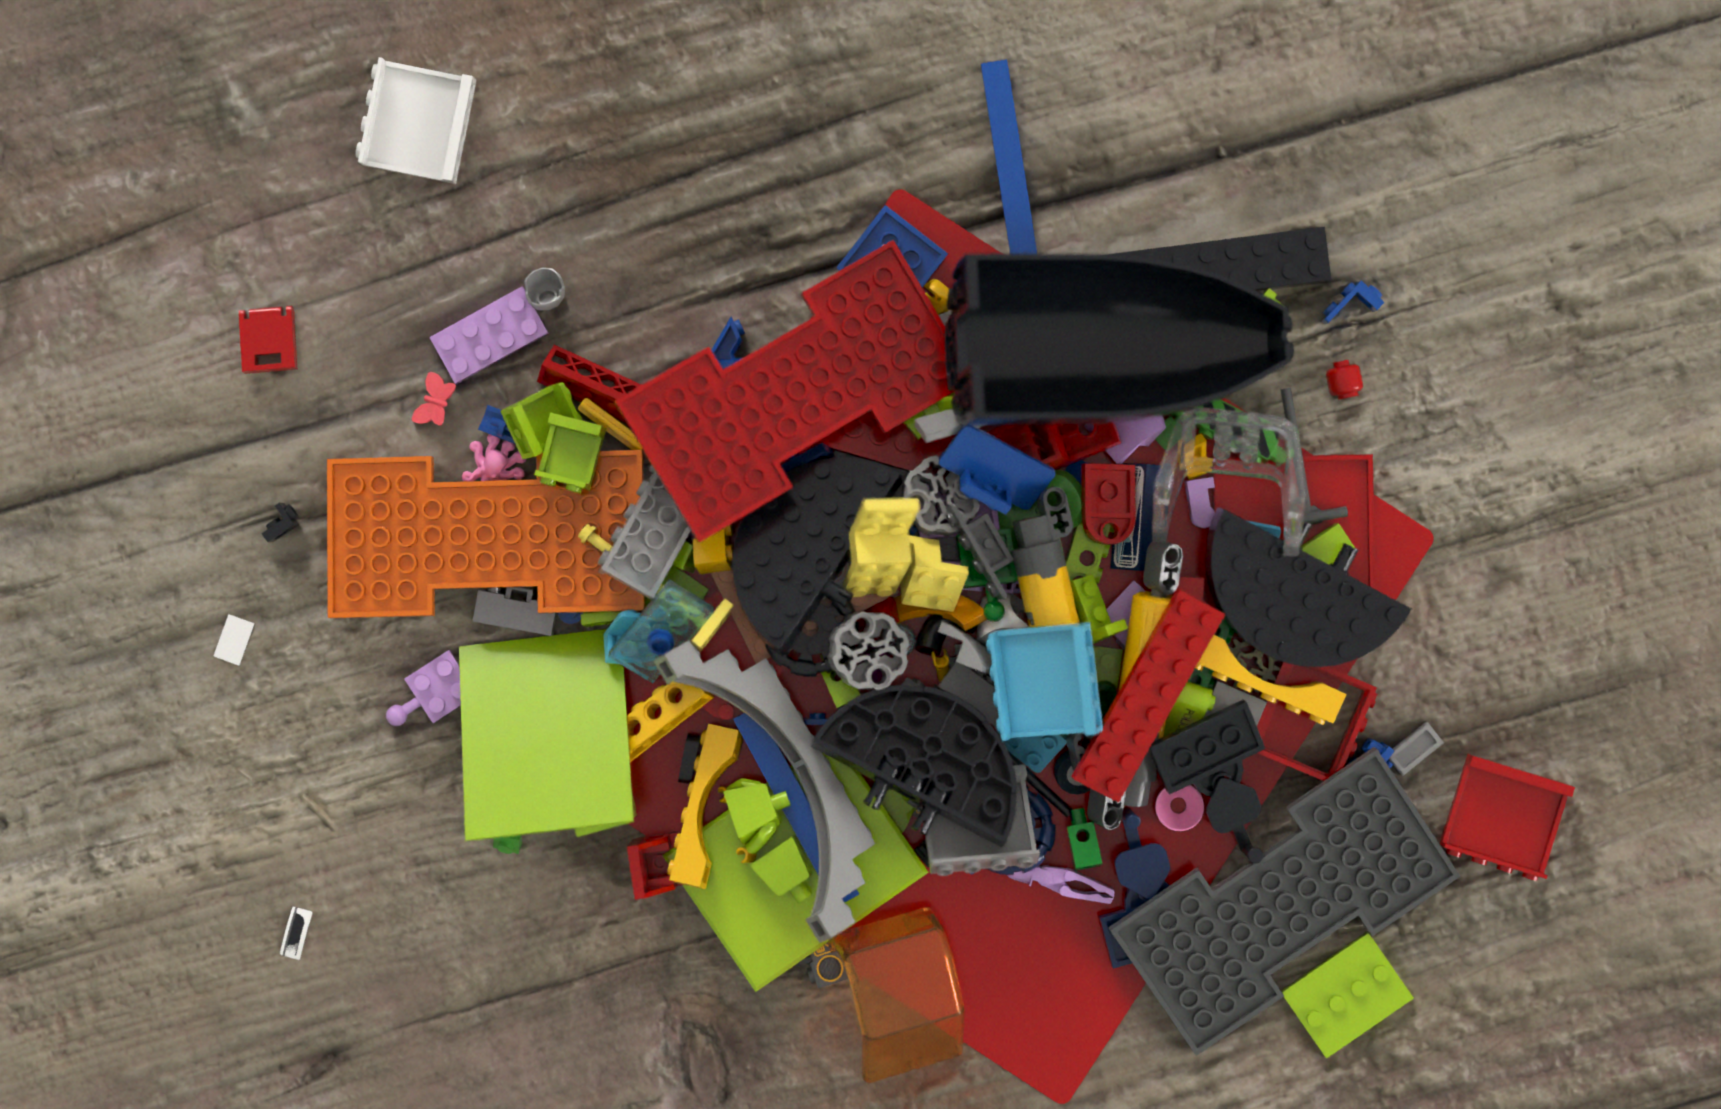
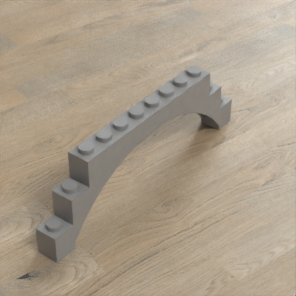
M690 640L656 659L654 663L667 685L671 682L694 686L730 702L749 715L778 744L795 769L806 792L817 831L819 877L812 913L806 921L819 943L831 939L855 923L851 909L843 902L842 898L865 883L860 868L854 864L852 859L873 846L875 842L872 839L871 831L859 817L856 806L851 803L846 795L843 784L833 773L829 760L823 756L822 752L811 747L815 737L809 732L802 714L796 710L790 700L789 692L777 678L775 668L765 658L741 672L737 659L731 655L728 649L703 663L700 659L699 651L692 645Z

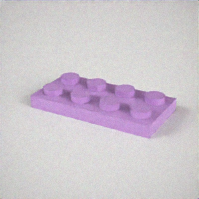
M521 286L434 334L430 339L454 383L458 384L549 334L536 309L528 303L525 289Z

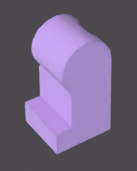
M1209 477L1185 481L1191 522L1196 527L1207 528L1210 526L1215 514L1212 507H1210L1208 488H1215L1214 479Z

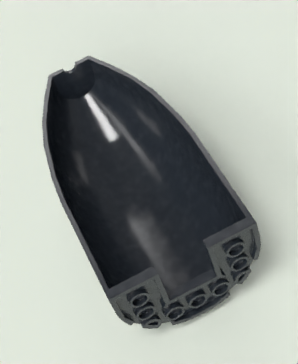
M965 254L954 268L952 278L956 282L953 283V287L949 288L947 309L951 310V315L948 316V322H945L946 376L948 390H954L951 405L954 414L961 415L959 422L962 425L1102 424L1135 421L1185 412L1221 400L1258 382L1292 362L1294 356V345L1289 343L1287 339V332H1291L1293 324L1292 318L1289 316L1288 307L1227 277L1186 264L1111 254Z

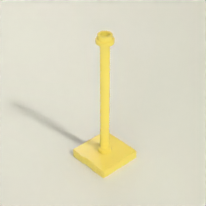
M587 524L579 533L578 537L583 544L588 541L602 552L605 549L610 551L612 545L594 533L596 527H591ZM663 584L660 585L657 591L658 595L698 624L697 628L700 631L691 643L697 648L699 653L702 652L727 620L733 608V604L724 599L711 617L709 615L704 616Z

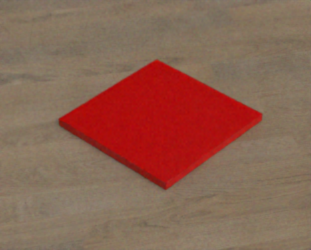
M1373 454L1303 456L1311 506L1314 505L1320 510L1346 506L1348 516L1313 524L1302 545L1334 523L1340 524L1354 547L1359 550L1347 571L1349 576L1375 589ZM1212 457V476L1215 486L1213 488L1214 512H1216L1218 507L1247 521L1278 526L1281 528L1279 538L1281 540L1287 539L1294 525L1293 513L1297 508H1300L1293 461L1291 460L1290 464L1283 466L1271 460H1268L1266 464L1262 462L1255 464L1245 457Z

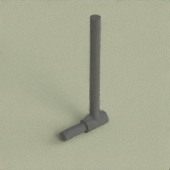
M1291 388L1280 389L1290 449L1294 452V459L1292 461L1300 508H1297L1293 513L1294 524L1296 518L1313 525L1322 523L1324 520L1347 517L1348 510L1346 506L1320 510L1314 505L1311 506Z

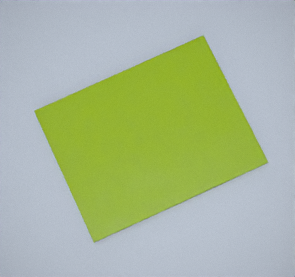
M607 629L459 646L465 841L634 822L624 664L605 663L604 633Z
M822 753L829 760L833 773L843 784L846 795L851 803L856 806L859 817L871 831L872 839L875 842L873 846L852 859L854 864L860 868L865 881L863 885L857 888L859 895L845 902L851 909L852 917L856 923L929 872L883 805H880L879 810L872 808L876 797L873 798L870 806L863 803L871 788L861 773ZM790 766L798 782L800 783L804 793L806 794L795 769L793 768V766ZM767 782L766 785H767V787H768V789H769V791H770V793H771V796H772V795H774V793L772 792V790H771V788H770V786H769V784H768V782ZM729 809L703 827V839L707 854L712 863L706 890L683 885V887L755 992L843 932L841 931L831 939L819 943L806 921L812 913L819 876L799 839L798 842L812 871V875L803 881L812 895L800 903L796 901L790 890L780 897L777 896L750 867L752 863H741L745 859V853L737 855L736 850L740 847H746V844L742 845L738 838ZM782 809L777 811L781 824L776 827L775 833L756 853L754 861L793 835L797 837ZM675 848L662 855L668 865L671 859H675L677 851Z

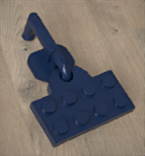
M1129 807L1123 808L1122 815L1129 850L1120 852L1115 858L1114 863L1118 881L1121 885L1127 887L1124 896V909L1099 916L1113 969L1132 964V962L1108 927L1170 886L1165 881L1170 872L1166 850L1157 843L1141 846L1137 830L1141 820Z

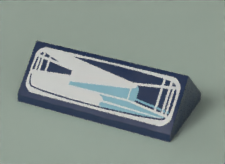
M1122 463L1124 465H1135V526L1127 539L1120 543L1112 544L1110 569L1144 571L1150 543L1155 539L1166 541L1171 466Z

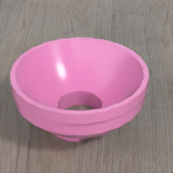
M1191 785L1172 794H1168L1164 788L1156 799V815L1160 822L1171 830H1189L1197 825L1203 816V798L1197 789ZM1178 797L1184 799L1186 803L1185 810L1181 813H1174L1170 808L1171 801Z

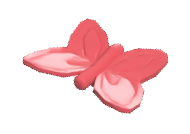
M429 372L425 383L426 390L431 396L425 395L424 401L430 403L421 404L414 411L412 421L418 424H425L432 420L435 424L441 426L444 422V408L448 405L446 400L452 396L456 384H444V380L438 374Z

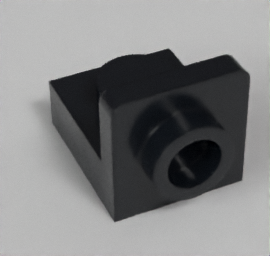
M279 502L275 505L283 519L281 520L278 517L266 525L267 530L262 535L267 542L276 541L299 525L296 520L298 514L290 504L286 506L285 503Z

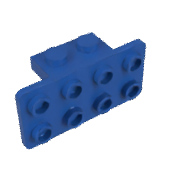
M963 425L939 457V465L960 476V491L970 499H977L986 504L991 510H998L1004 514L1008 513L1012 504L1024 510L1030 509L1041 492L1045 490L1055 477V470L1052 467L973 425Z

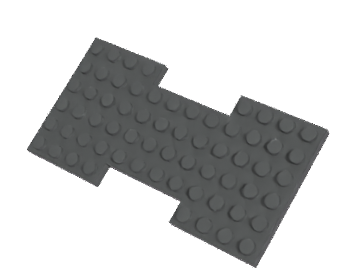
M1375 747L1286 806L1299 829L1265 851L1261 862L1256 864L1249 862L1212 888L1199 869L1195 868L1108 927L1196 1056L1284 997L1270 975L1358 916L1368 932L1374 936L1461 877Z

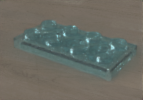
M669 579L610 649L608 657L649 682L654 683L661 675L654 661L663 655H656L650 650L647 644L648 635L656 629L669 631L674 637L673 649L692 639L714 613V607Z

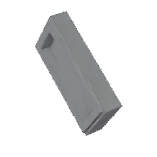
M1425 722L1392 748L1395 752L1388 760L1400 775L1404 776L1444 744V742L1430 724Z

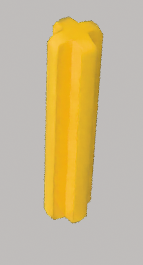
M585 398L578 406V411L594 423L605 427L606 432L629 449L643 450L628 427L589 398Z

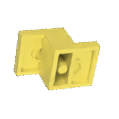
M909 535L912 562L900 583L902 604L954 612L968 576V566L942 563L939 540Z

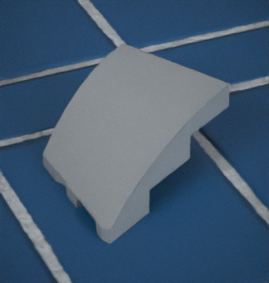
M942 620L938 632L963 641L956 662L990 674L992 658L987 648L970 634Z

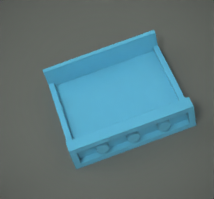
M1090 622L996 630L989 634L986 645L987 651L991 654L992 658L990 677L995 682L996 690L993 694V702L995 707H998L999 718L996 725L998 733L1001 734L1002 741L1018 737L1073 733L1096 735L1103 730Z

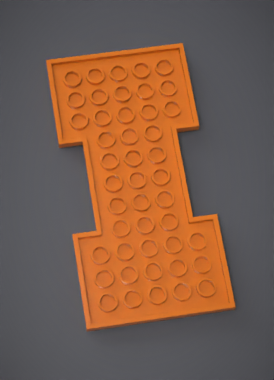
M600 451L590 491L582 489L581 493L566 490V484L558 482L556 487L540 483L541 478L537 476L534 480L434 482V457L327 459L328 618L435 616V589L538 587V613L646 611V596L605 573L603 575L600 574L598 570L601 565L597 564L603 552L588 541L583 544L578 537L581 530L588 524L591 527H596L594 533L610 545H613L614 542L610 539L618 526L622 528L627 520L623 517L630 503L635 505L640 497L636 492L644 480V451ZM543 453L536 456V470H539Z

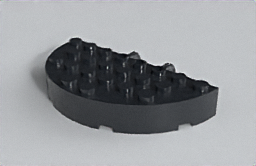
M833 457L819 459L786 472L785 474L793 488L744 516L737 532L733 550V578L737 596L747 619L759 637L780 656H784L825 595L844 608L849 604L847 601H851L854 593L849 592L834 582L851 558L849 531L865 499H891L902 484L901 473L888 466L861 458Z
M1217 507L1207 535L1205 568L1209 590L1217 609L1225 614L1224 619L1233 631L1260 652L1286 663L1306 667H1326L1347 663L1363 657L1386 642L1399 629L1412 610L1406 605L1349 576L1347 571L1359 552L1356 548L1343 543L1334 563H1330V565L1302 551L1301 545L1312 527L1309 523L1296 518V522L1287 539L1281 540L1233 513Z
M895 685L880 690H872L852 699L829 717L812 741V748L873 779L874 784L863 801L867 806H870L873 798L876 797L872 808L879 810L888 789H892L921 805L922 809L911 828L917 832L922 822H924L920 831L922 835L927 836L936 815H941L1000 847L1005 845L1012 830L1016 814L1017 782L1012 759L999 733L994 730L978 710L959 697L926 686Z

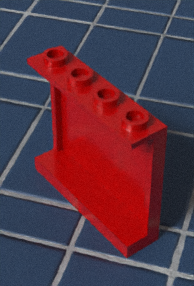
M1467 754L1440 845L1446 848L1445 853L1461 858L1463 853L1472 856L1471 861L1482 865H1487L1488 861L1496 863V869L1512 873L1513 869L1522 871V877L1538 881V877L1547 879L1548 875L1544 874L1567 798L1568 796H1573L1575 787Z

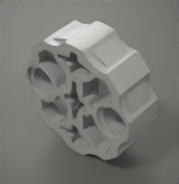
M937 456L924 459L920 465L909 472L902 486L903 499H918L922 503V509L918 511L913 521L918 531L926 535L936 534L947 537L959 531L956 526L953 528L950 524H941L946 519L945 513H947L945 506L951 504L953 499L967 524L977 514L980 504L979 500L970 499L960 491L959 475L949 471L945 478L948 486L945 485L943 475L947 469L939 465V457ZM929 466L932 469L938 470L935 477H933L932 473H925ZM938 491L941 494L947 495L944 502L940 498H935ZM935 506H936L937 511H938V514H939V518L937 519L936 522L933 521L934 517H935L936 514H937L936 509H935Z
M862 611L851 613L846 616V619L839 626L833 628L829 636L830 648L827 657L831 669L835 670L842 678V682L851 687L874 690L890 686L891 682L898 675L903 674L908 664L906 658L909 646L907 635L899 628L894 619L886 614ZM858 618H862L865 621V628L861 632H857L854 628L855 621ZM880 636V638L877 639V640L872 639V638H875V637ZM892 637L898 638L894 646H889L888 642L892 640ZM843 642H844V643L848 644L849 646H852V645H855V644H857L858 646L849 649V648L846 647V646H842V644H843ZM867 646L877 647L869 652L870 656L859 654L865 651ZM887 652L888 654L894 655V656H893V658H889L887 655H883V656H880V657H879V655L882 654V653ZM841 654L848 656V659L845 660V665L838 663V660L842 658ZM875 669H879L882 672V678L878 683H874L871 679L872 672Z

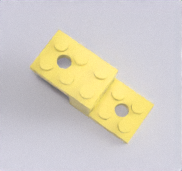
M865 499L849 531L852 564L842 583L843 588L854 593L853 597H862L866 594H877L878 596L885 597L896 593L912 562L908 531L920 509L918 499Z

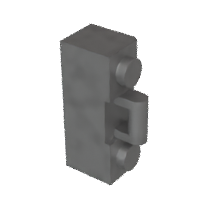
M511 587L506 589V594L501 593L502 588L478 590L473 622L549 636L554 635L558 613H538V600L533 599L535 587ZM512 593L527 595L526 601L513 599Z

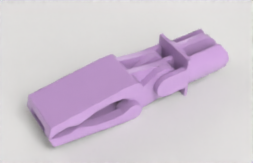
M1039 865L1026 873L1020 871L1014 872V875H1007L1009 878L1026 883L1031 886L1033 880L1038 881L1042 886L1066 897L1111 904L1114 899V889L1070 868ZM1081 881L1092 886L1097 891L1085 892L1070 888L1065 882Z

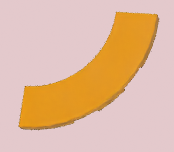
M901 595L893 598L897 604L900 622L912 618L925 617L928 614L942 615L945 619L955 622L966 631L987 620L984 616L983 608L962 595L958 599L954 612L902 604Z

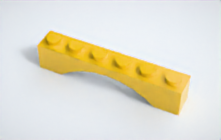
M1213 635L1195 667L1200 671L1203 670L1204 666L1214 670L1212 676L1227 682L1228 677L1238 681L1236 687L1250 693L1253 688L1262 692L1260 697L1272 703H1276L1277 699L1286 703V709L1300 714L1301 710L1311 714L1309 719L1322 725L1325 724V721L1334 723L1346 697L1345 693L1317 681L1293 686L1263 681L1246 670L1230 652L1225 640Z
M708 724L707 730L702 732L700 745L703 746L701 755L696 757L694 763L695 779L694 782H690L687 796L690 797L688 807H684L681 815L682 831L681 834H677L674 848L677 849L675 859H671L668 866L670 881L706 890L712 863L707 854L703 839L702 821L704 808L709 793L718 778L738 760L743 740L739 730Z

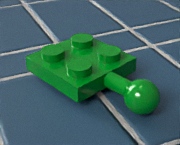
M997 530L1011 554V550H1013L1011 530ZM957 534L956 540L960 565L968 566V576L963 589L985 586L988 583L983 573L979 574L972 564L974 557L970 550L966 551L962 547L958 538L961 535ZM1013 561L994 572L1001 584L1016 583L1018 581ZM986 589L987 604L984 606L983 613L987 620L997 622L1003 618L1005 608Z

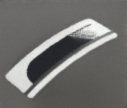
M292 907L280 955L297 960L300 959L312 917L311 911Z

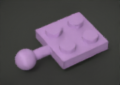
M450 650L404 679L415 695V698L402 706H391L386 712V719L391 725L400 726L405 723L409 713L422 706L432 723H435L461 706L459 663Z

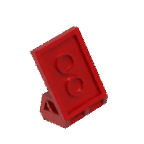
M681 831L643 836L632 839L628 844L627 852L635 900L652 897L675 890L677 886H682V884L669 880V865L662 856L674 848L676 836L678 833L681 834Z

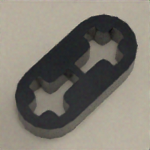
M692 733L687 735L678 778L680 783L690 784L693 781L694 763L698 756L701 735Z

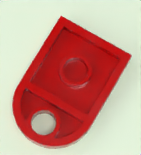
M1081 464L1082 525L1086 534L1093 541L1102 545L1117 544L1127 539L1132 533L1135 526V465ZM1106 524H1110L1114 529V535L1111 539L1106 538L1103 533V528Z

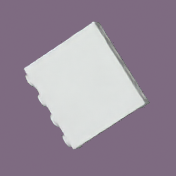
M379 57L378 64L373 65L371 79L374 80L373 89L368 91L366 97V105L369 106L367 116H363L361 122V131L364 134L362 142H358L356 147V158H359L358 162L363 166L456 184L477 80L470 75L462 74V76L389 62Z

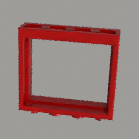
M1280 661L1278 664L1280 669L1274 673L1276 679L1275 681L1272 680L1271 683L1286 685L1294 665ZM1308 667L1362 690L1328 773L1268 748L1258 752V754L1324 781L1344 768L1348 756L1352 757L1358 744L1355 742L1358 732L1362 733L1368 721V718L1365 717L1368 708L1374 707L1378 694L1375 693L1377 687L1330 667ZM1264 699L1267 703L1257 725L1262 740L1279 699H1277L1276 703Z

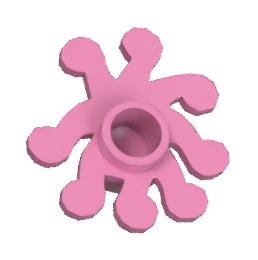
M488 434L487 441L489 444L484 457L483 444L480 441L471 442L469 445L470 450L475 452L474 457L478 468L473 473L469 471L462 474L463 482L476 481L480 477L481 481H499L511 478L521 480L525 477V472L521 467H515L510 471L506 470L515 463L523 464L527 460L522 459L519 451L515 452L510 458L508 457L509 451L515 450L516 444L505 440L502 443L501 451H499L496 447L501 441L500 438Z

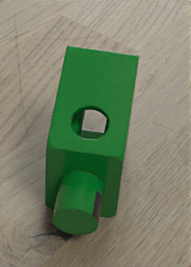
M1085 808L1070 810L1069 815L1072 826H1068L1066 831L1074 871L1101 866L1102 859L1094 822L1087 823ZM1077 833H1086L1087 841H1078Z

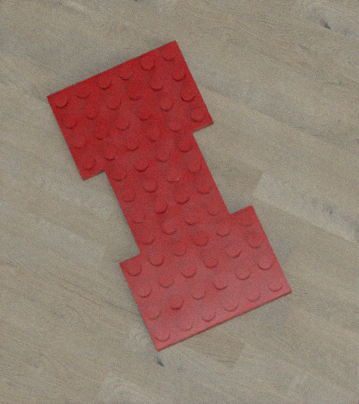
M894 240L802 292L800 295L814 317L741 360L722 369L708 346L614 401L698 543L793 488L780 466V463L868 411L872 413L882 432L886 433L954 392V390H948L945 325Z

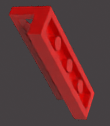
M553 345L542 363L537 379L538 383L547 387L563 382L565 387L569 389L573 399L582 402L585 398H589L614 418L625 423L626 421L614 401L626 394L625 391L634 390L642 385L557 345ZM556 355L565 359L567 364L560 365L552 360ZM585 368L590 371L591 375L584 376L577 369ZM609 379L614 382L615 386L608 387L601 380Z

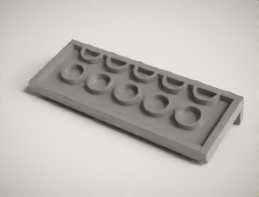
M651 465L649 471L653 474L648 482L643 480L636 492L640 496L635 505L630 503L623 515L627 519L624 526L616 528L610 539L614 542L610 551L605 549L597 564L601 565L598 570L600 574L603 575L605 573L652 600L691 530Z

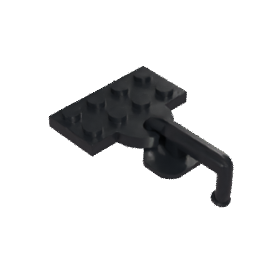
M1243 699L1154 741L1149 750L1166 792L1172 794L1193 784L1198 791L1206 796H1210L1211 798L1206 807V814L1211 826L1219 833L1232 831L1240 851L1250 862L1256 864L1262 861L1263 852L1261 849L1252 846L1244 824L1255 820L1259 816L1261 804L1256 791L1252 787L1240 783L1243 775L1242 760L1266 748L1248 703Z

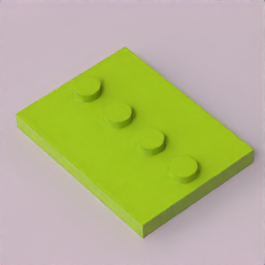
M1365 932L1281 990L1285 1000L1326 1059L1414 999L1368 932Z

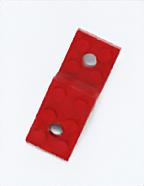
M1114 422L1093 424V431L1089 435L1081 433L1082 424L1003 425L986 432L1052 467L1054 470L1061 469L1122 443Z

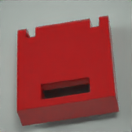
M286 306L285 316H283V307L249 309V319H247L246 310H239L242 372L244 374L297 370L293 306ZM281 354V363L259 365V358L256 357L259 355Z

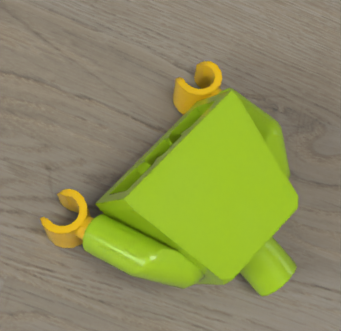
M741 778L727 786V788H718V793L724 794V798L719 800V802L728 805L738 838L742 845L746 844V847H740L736 850L737 855L745 853V859L741 863H752L756 858V853L775 833L776 827L781 824L777 811L791 806L786 791L771 796L766 784L756 780Z

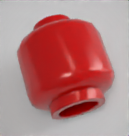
M1349 359L1334 362V368L1326 372L1329 393L1332 396H1337L1338 400L1359 396L1358 391H1361L1364 386L1360 367L1357 364L1350 365Z

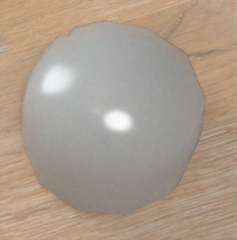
M542 267L533 270L525 278L526 299L536 310H551L558 307L564 299L565 286L561 275L554 269Z

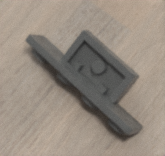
M955 503L946 505V519L953 528L957 527L961 535L958 538L962 547L966 551L970 550L974 557V560H972L974 568L979 574L983 573L988 582L985 586L989 594L998 600L1008 598L994 572L1014 559L988 513L966 524Z

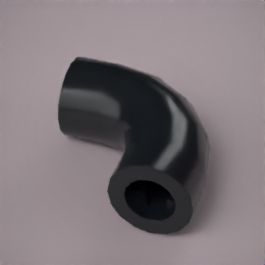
M932 614L924 622L918 634L915 650L932 656V652L935 653V656L941 654L943 642L948 636L938 632L942 620L961 630L963 629L955 622L943 618L942 615ZM977 625L966 630L965 632L972 634L975 633Z

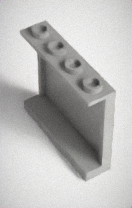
M1025 764L1013 765L1017 782L1016 814L1012 830L1005 845L1000 847L941 815H936L927 836H925L930 874L937 873L940 876H946L957 871L975 873L980 871V869L988 868L999 871L1009 866L1028 868L1038 863L1040 850L1036 849L1025 782L1027 776Z

